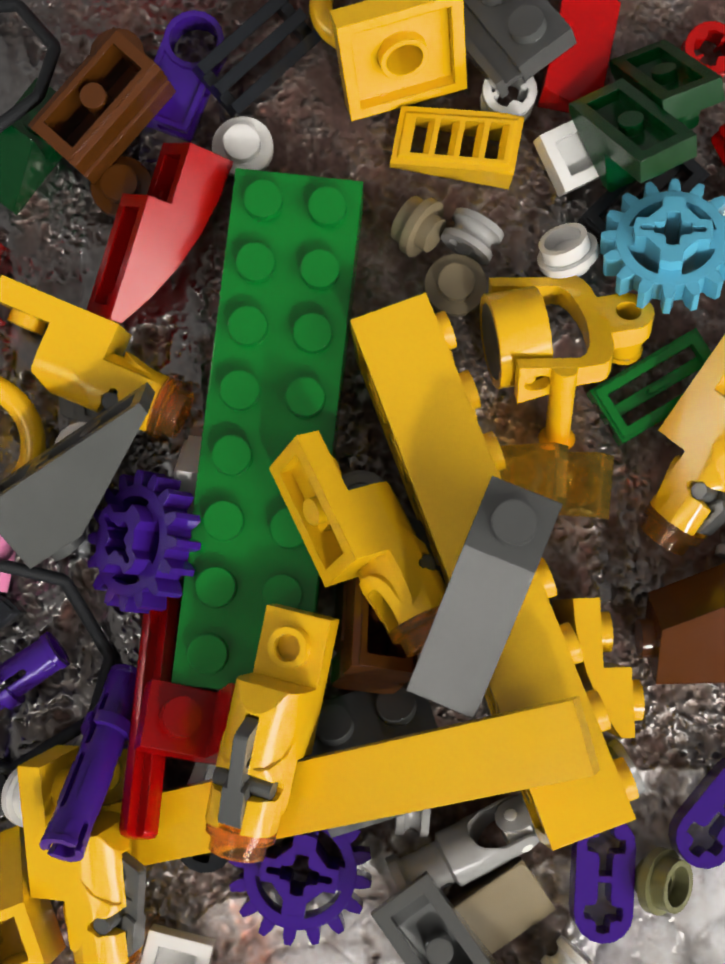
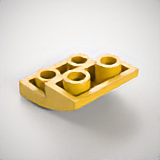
M600 597L552 600L553 611L558 624L569 622L578 638L584 661L575 664L585 691L595 688L604 703L611 723V729L607 730V732L620 738H635V721H642L644 718V691L641 680L632 679V667L603 661V652H611L613 648V623L610 612L601 611Z

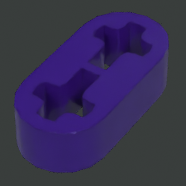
M725 757L711 768L676 811L669 823L668 837L671 847L682 859L697 868L710 869L720 866L725 862V808L723 807L725 804ZM718 813L720 816L708 831L709 835L715 840L709 849H705L697 845L690 851L689 848L694 840L687 832L690 825L695 822L705 827Z
M626 823L609 829V833L619 839L620 843L618 848L608 849L606 854V870H599V855L592 847L587 846L588 839L599 837L600 833L572 843L570 916L585 937L590 941L600 944L613 943L624 937L631 927L633 919L636 842L633 832ZM598 882L605 883L606 899L617 909L615 914L610 913L604 916L603 925L596 926L594 919L589 913L584 912L585 905L591 906L596 904L598 899Z

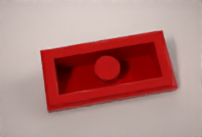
M559 1L557 12L572 28L577 43L545 67L537 107L569 113L570 102L604 87L621 6L620 1Z

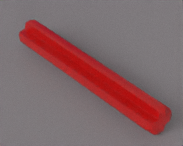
M182 596L180 598L167 597V608L164 611L150 610L149 614L143 613L119 823L120 834L128 839L149 840L155 838L158 834L166 756L133 749L145 684L151 679L171 682Z

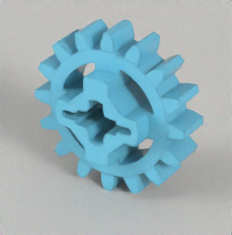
M671 179L668 191L659 192L651 181L645 183L644 196L640 200L628 192L622 196L621 211L609 210L606 217V231L601 232L600 254L604 255L603 274L604 276H616L615 292L620 296L632 289L637 291L636 307L641 309L651 299L660 300L663 314H670L673 302L676 300H682L690 311L697 310L700 293H704L707 297L714 300L719 298L723 282L725 281V216H723L725 197L721 195L709 202L703 199L705 185L701 183L693 187L690 193L682 192L679 179Z

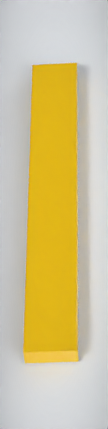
M575 696L299 759L296 764L288 805L280 817L277 833L269 838L240 835L241 829L228 825L216 828L206 823L205 815L212 779L162 790L158 834L155 838L149 840L131 839L132 856L146 866L594 776L600 768L580 697ZM122 799L114 803L102 804L100 811L121 813Z

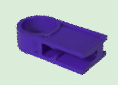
M196 10L180 13L171 19L165 28L164 37L154 62L162 69L168 78L167 80L170 81L176 90V93L146 126L187 142L192 141L211 92L192 71L199 62H187L177 57L174 53L175 44L181 36L194 30L207 31L214 35L218 40L217 46L225 40L222 27L217 20L206 12ZM226 58L212 69L217 78L226 62Z

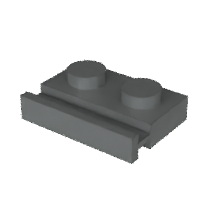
M463 0L466 55L501 99L509 94L507 88L518 79L522 78L524 81H527L577 43L570 25L548 0Z

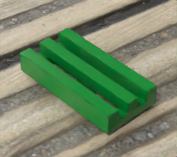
M697 328L594 387L586 394L592 405L595 403L601 414L599 416L605 426L607 424L610 426L614 433L612 437L618 447L666 419L683 394L627 426L622 418L624 414L700 370L712 352ZM690 347L696 356L692 360L616 405L610 399L609 395L687 348Z

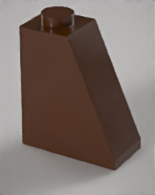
M725 563L648 592L645 619H637L635 623V647L639 658H647L655 684L725 683Z

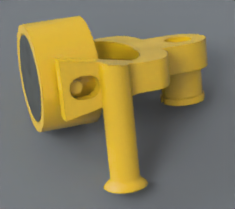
M576 275L562 279L550 277L489 278L488 293L482 295L479 310L484 357L491 381L496 389L514 387V396L517 404L548 395L546 425L540 430L538 440L546 450L552 452L567 451L576 441L575 434L571 430L576 386L601 382L607 379L611 372L612 363L630 365L636 363L641 358L643 353L642 345L649 339L655 315L654 307L650 302L643 309L636 307L638 295L633 293H626L620 296L613 294L596 297L592 288ZM555 304L561 306L575 320L583 335L587 349L585 355L580 358H553L552 336L546 305Z

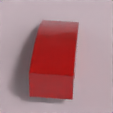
M191 142L163 143L147 195L122 194L87 311L108 320L123 323L158 291L177 270L200 237L220 199L233 161Z

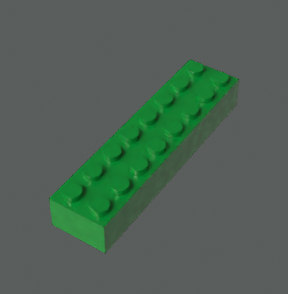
M236 168L192 513L200 515L201 522L191 530V539L201 542V549L196 552H190L188 562L192 564L195 572L193 577H184L171 683L212 689H222L229 683L235 684L238 676L253 672L267 605L280 604L313 613L318 612L321 577L269 467L296 435L319 430L330 454L335 458L364 207L363 181Z

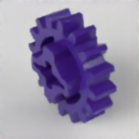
M136 470L135 476L126 474L119 476V490L107 488L104 494L107 506L103 510L96 509L93 514L95 520L99 523L98 532L89 534L87 539L89 543L96 545V552L87 561L89 568L99 569V574L93 583V587L95 590L106 591L104 603L107 606H117L122 612L149 614L150 610L164 611L167 608V597L180 598L183 594L179 582L181 575L193 577L195 569L188 562L190 552H196L201 549V542L191 539V530L201 520L200 515L187 513L194 497L192 493L180 491L181 481L179 479L167 477L165 474Z
M326 829V830H321V831H323L324 833H326L328 836H330V834H329V832H328L327 829ZM361 829L332 838L338 845L344 861H340V857L330 856L318 840L319 831L296 835L280 847L269 845L268 848L262 847L265 842L248 845V849L234 850L230 855L229 863L243 868L244 872L232 878L229 887L231 892L247 891L248 897L239 911L242 917L252 915L258 911L263 916L258 933L265 936L275 925L283 927L284 945L289 946L293 943L297 930H306L312 945L319 944L321 926L324 924H328L337 934L342 933L345 928L342 910L346 909L349 912L360 914L363 909V901L353 892L354 888H371L372 875L364 870L357 869V865L364 864L371 859L370 847H354L352 843L361 833ZM296 855L309 857V869L313 871L308 873L306 882H299L293 879L294 870L289 866L293 865ZM260 881L272 883L283 899L282 906L268 896ZM336 890L338 891L325 905L306 911L307 903L322 892L335 894Z

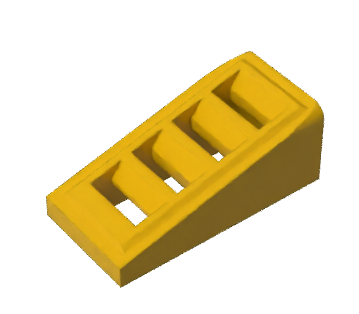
M401 105L390 168L509 190L515 171L524 116L501 112ZM415 126L427 128L422 153L410 152ZM439 130L451 133L447 155L435 154ZM463 135L475 137L472 157L459 156ZM488 140L500 142L497 159L484 158Z

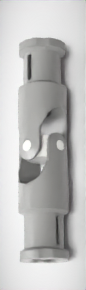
M616 738L607 742L611 757L613 759L623 757L635 780L638 793L645 792L643 781L623 745ZM520 793L517 796L512 795L502 798L436 831L434 841L401 858L392 854L385 858L398 891L425 871L429 873L439 888L444 890L455 883L460 887H464L530 851L540 841ZM496 821L497 826L502 830L503 839L507 845L499 848H484L477 845L484 829L491 822Z

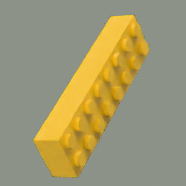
M423 293L350 320L357 365L415 517L424 526L436 565L440 566L446 586H448L491 477L494 476L501 479L499 471L506 469V463L494 432L489 431L482 434L475 410L481 408V401L472 375L468 370L458 373L451 350L457 348V342L451 322L444 310L434 313L427 293ZM541 557L484 698L492 716L575 696L580 697L600 770L594 776L520 790L538 840L554 851L636 820L630 801L638 799L639 793L633 775L624 758L613 759L602 734V732L611 729L608 713L597 690L594 688L585 691L575 666V664L584 661L582 649L569 622L558 624L550 604V598L557 596L556 585L545 559Z

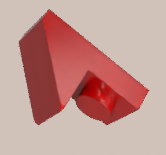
M151 679L145 684L133 750L216 766L222 736L227 726L235 684L229 683L219 691L214 692Z

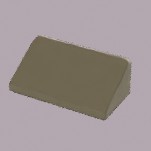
M521 856L483 876L450 899V902L491 955L556 910Z

